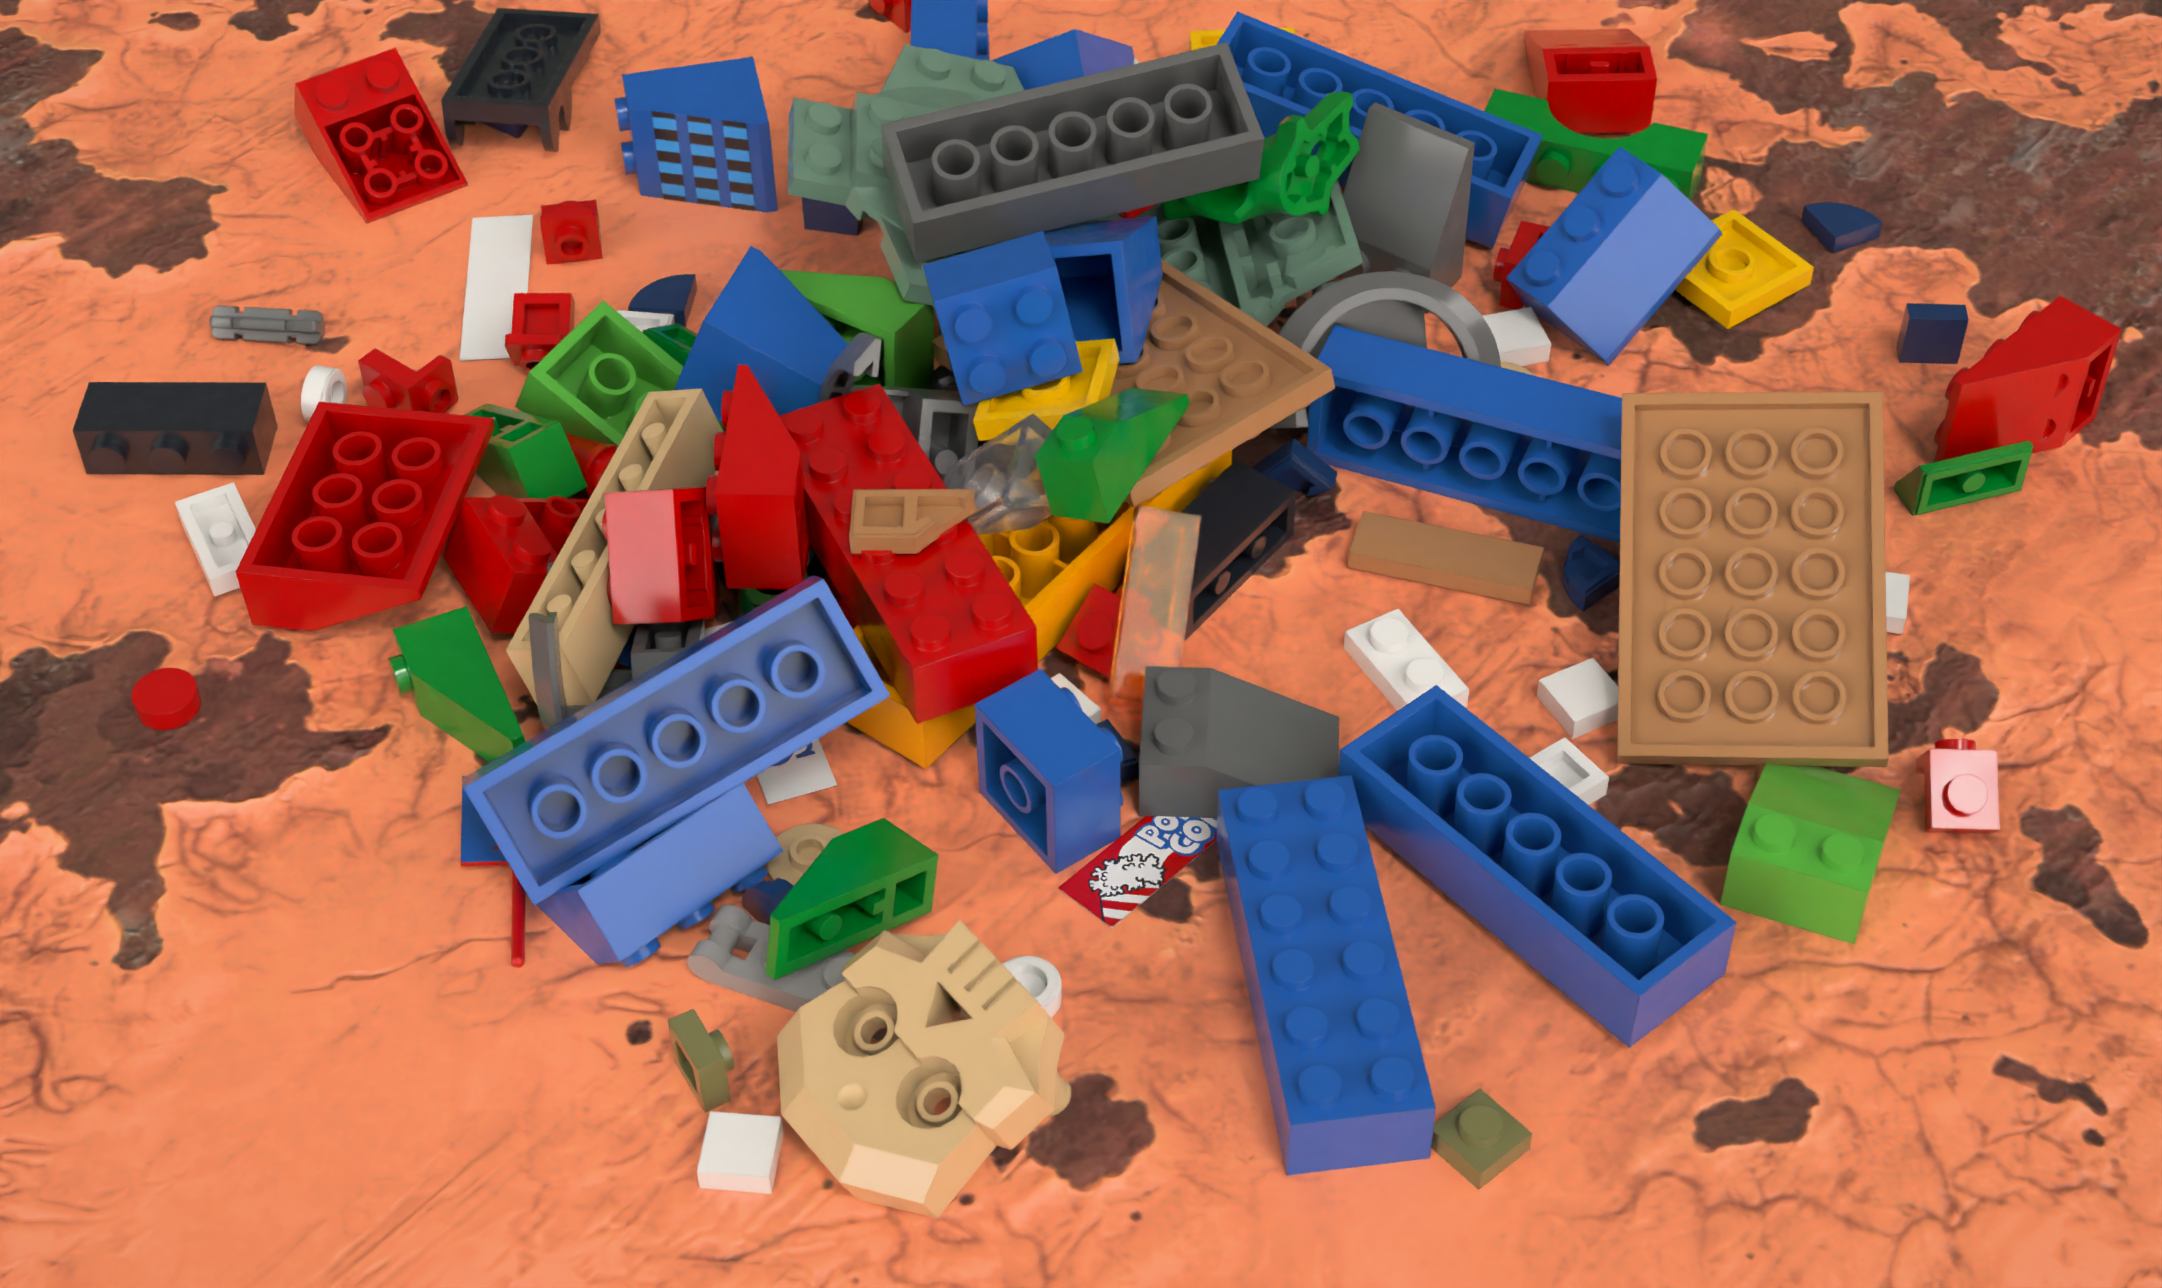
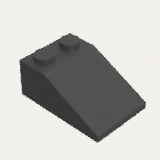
M1375 102L1368 109L1358 142L1360 151L1353 159L1343 192V198L1363 263L1339 276L1345 279L1370 272H1407L1434 279L1452 288L1462 277L1475 142Z
M1145 666L1139 757V817L1217 818L1218 790L1338 777V716L1212 668Z

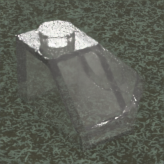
M1035 414L1029 415L948 467L944 479V484L948 489H974L975 512L968 516L967 519L977 535L1031 529L1053 516L1035 458V454L1050 435L1052 429Z

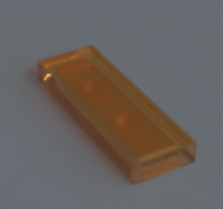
M1142 505L1134 508L1108 697L1143 703L1145 666L1181 667L1201 516Z

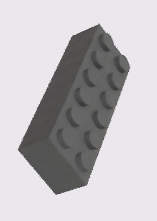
M1227 42L881 125L883 164L915 263L1008 241L1039 231L1044 232L1259 179L1264 136Z

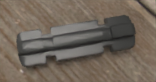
M219 305L214 307L212 316H210L212 336L218 340L236 341L238 340V335H243L244 341L291 343V338H296L297 344L317 345L322 342L323 334H325L323 314L317 310H297V315H292L293 311L291 309L244 307V312H239L240 308L238 306Z

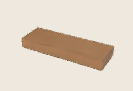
M1363 511L1348 553L1347 568L1530 605L1542 565L1544 547Z

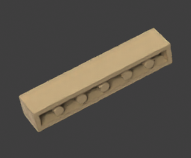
M702 388L648 392L505 650L536 704L529 630L530 613H539L549 617L550 612H557L561 668L567 706L590 705L594 703L606 683L636 624H613L612 606L607 597V581L610 576L608 541L604 536L602 519L605 512L604 493L706 486L708 476H713L716 471L714 466L716 432H723Z

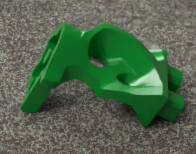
M1344 91L1329 93L1305 117L1298 115L1285 117L1278 125L1277 133L1264 137L1259 179L1162 202L1161 206L1165 218L1174 220L1201 215L1221 222L1239 224L1247 219L1275 212L1292 216L1310 213L1323 217L1329 210L1333 185L1360 151L1358 139L1354 137L1349 128V114L1354 103L1352 93ZM1318 143L1316 155H1310L1313 147Z

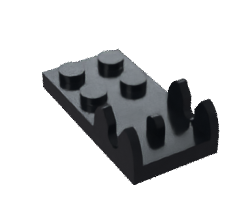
M497 8L441 99L444 127L449 144L463 146L465 125H475L476 122L539 125L544 150L558 152L560 131L570 130L572 116L571 87L601 33L599 14Z

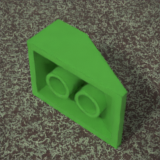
M780 270L847 344L859 333H870L882 339L878 377H871L863 372L860 376L856 377L854 384L871 386L880 384L887 387L930 389V377L934 371V350L931 343L934 340V306L903 300L896 282L884 277Z
M602 301L529 372L515 407L524 413L560 421L565 434H573L578 437L620 445L648 392L674 390L683 366L605 301ZM718 420V422H719V424H720V426H721V428H722V430H723V432H724V431L726 430V428H723L722 422Z
M1766 763L1748 802L1731 851L1720 905L1855 944L1901 790L1818 766H1785Z

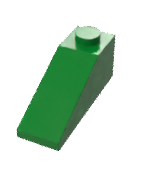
M1130 388L1063 415L1035 454L1052 515L1110 523L1189 407L1188 394Z
M488 403L465 414L467 416L493 418L495 428L476 470V474L499 495H507L514 498L561 496L570 499L571 495L588 487L560 421Z
M467 606L393 629L399 655L388 658L392 676L400 695L411 691L422 717L488 762H492L525 743L523 732Z
M885 818L832 838L770 915L766 974L773 980H777L873 938L884 930L889 931L932 912L938 854Z

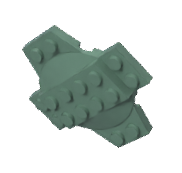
M905 44L881 92L873 95L856 92L851 109L833 106L825 102L794 98L789 112L788 195L844 205L859 221L868 215L876 220L884 234L880 247L903 300L934 306L922 265L987 246L915 263L883 164L881 125L1024 91L1014 68L990 60H978L945 53L938 49H926ZM1113 214L1089 221L1114 220L1122 218L1118 214Z
M1338 181L1332 187L1329 210L1323 217L1310 213L1292 216L1275 212L1253 217L1239 224L1221 222L1201 215L1169 220L1164 216L1161 203L1135 217L1156 216L1160 254L1163 261L1265 326H1268L1278 316L1289 301L1363 263Z

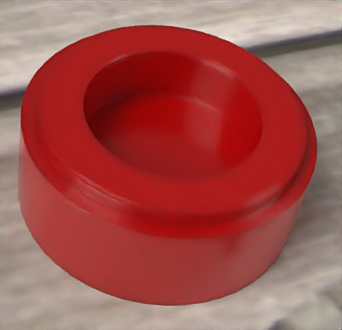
M162 668L152 671L143 676L132 690L131 698L137 717L142 724L151 729L169 730L178 728L191 721L201 707V696L195 678L189 672L179 668Z

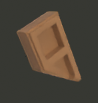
M974 489L853 490L849 535L851 554H861V550H892L893 554H917L938 539L940 534L955 524H959L975 512Z

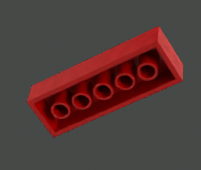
M880 384L779 415L801 451L810 545L916 724L973 705L1038 670L1037 626L967 518L940 534L938 539L917 554H893L892 550H861V554H851L849 535L853 490L948 489Z

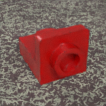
M597 200L564 201L559 204L541 205L540 227L547 265L603 259Z

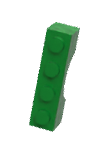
M1494 89L1484 110L1489 114L1543 135L1526 182L1580 193L1619 146L1663 174L1691 202L1701 179L1708 138L1706 133L1654 122L1643 131L1627 137L1611 139L1589 137L1576 133L1559 123L1552 115L1546 99Z

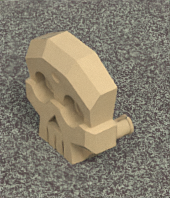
M960 919L948 933L932 936L891 934L884 930L843 965L841 974L845 977L844 981L801 1006L777 1035L781 1115L839 1183L858 1200L934 1218H939L996 1146L1012 1150L1046 1117L1062 1112L1069 1104L1071 1098L1070 1084L1057 1072L1065 1034L1040 1003ZM887 1028L886 1036L880 1042L871 1044V1039L875 1032ZM951 1098V1104L944 1113L940 1115L933 1114L934 1108L939 1101Z

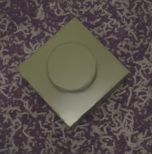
M694 1008L669 1019L668 1025L675 1063L704 1112L706 1113L730 1102L727 1071L734 1069L735 1064L730 1048L722 1033L718 1029L708 1033Z
M1479 1088L1434 1123L1431 1148L1473 1186L1480 1190L1530 1150L1532 1133Z

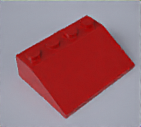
M318 402L235 572L252 625L314 631L421 600L494 431L495 424L493 418Z

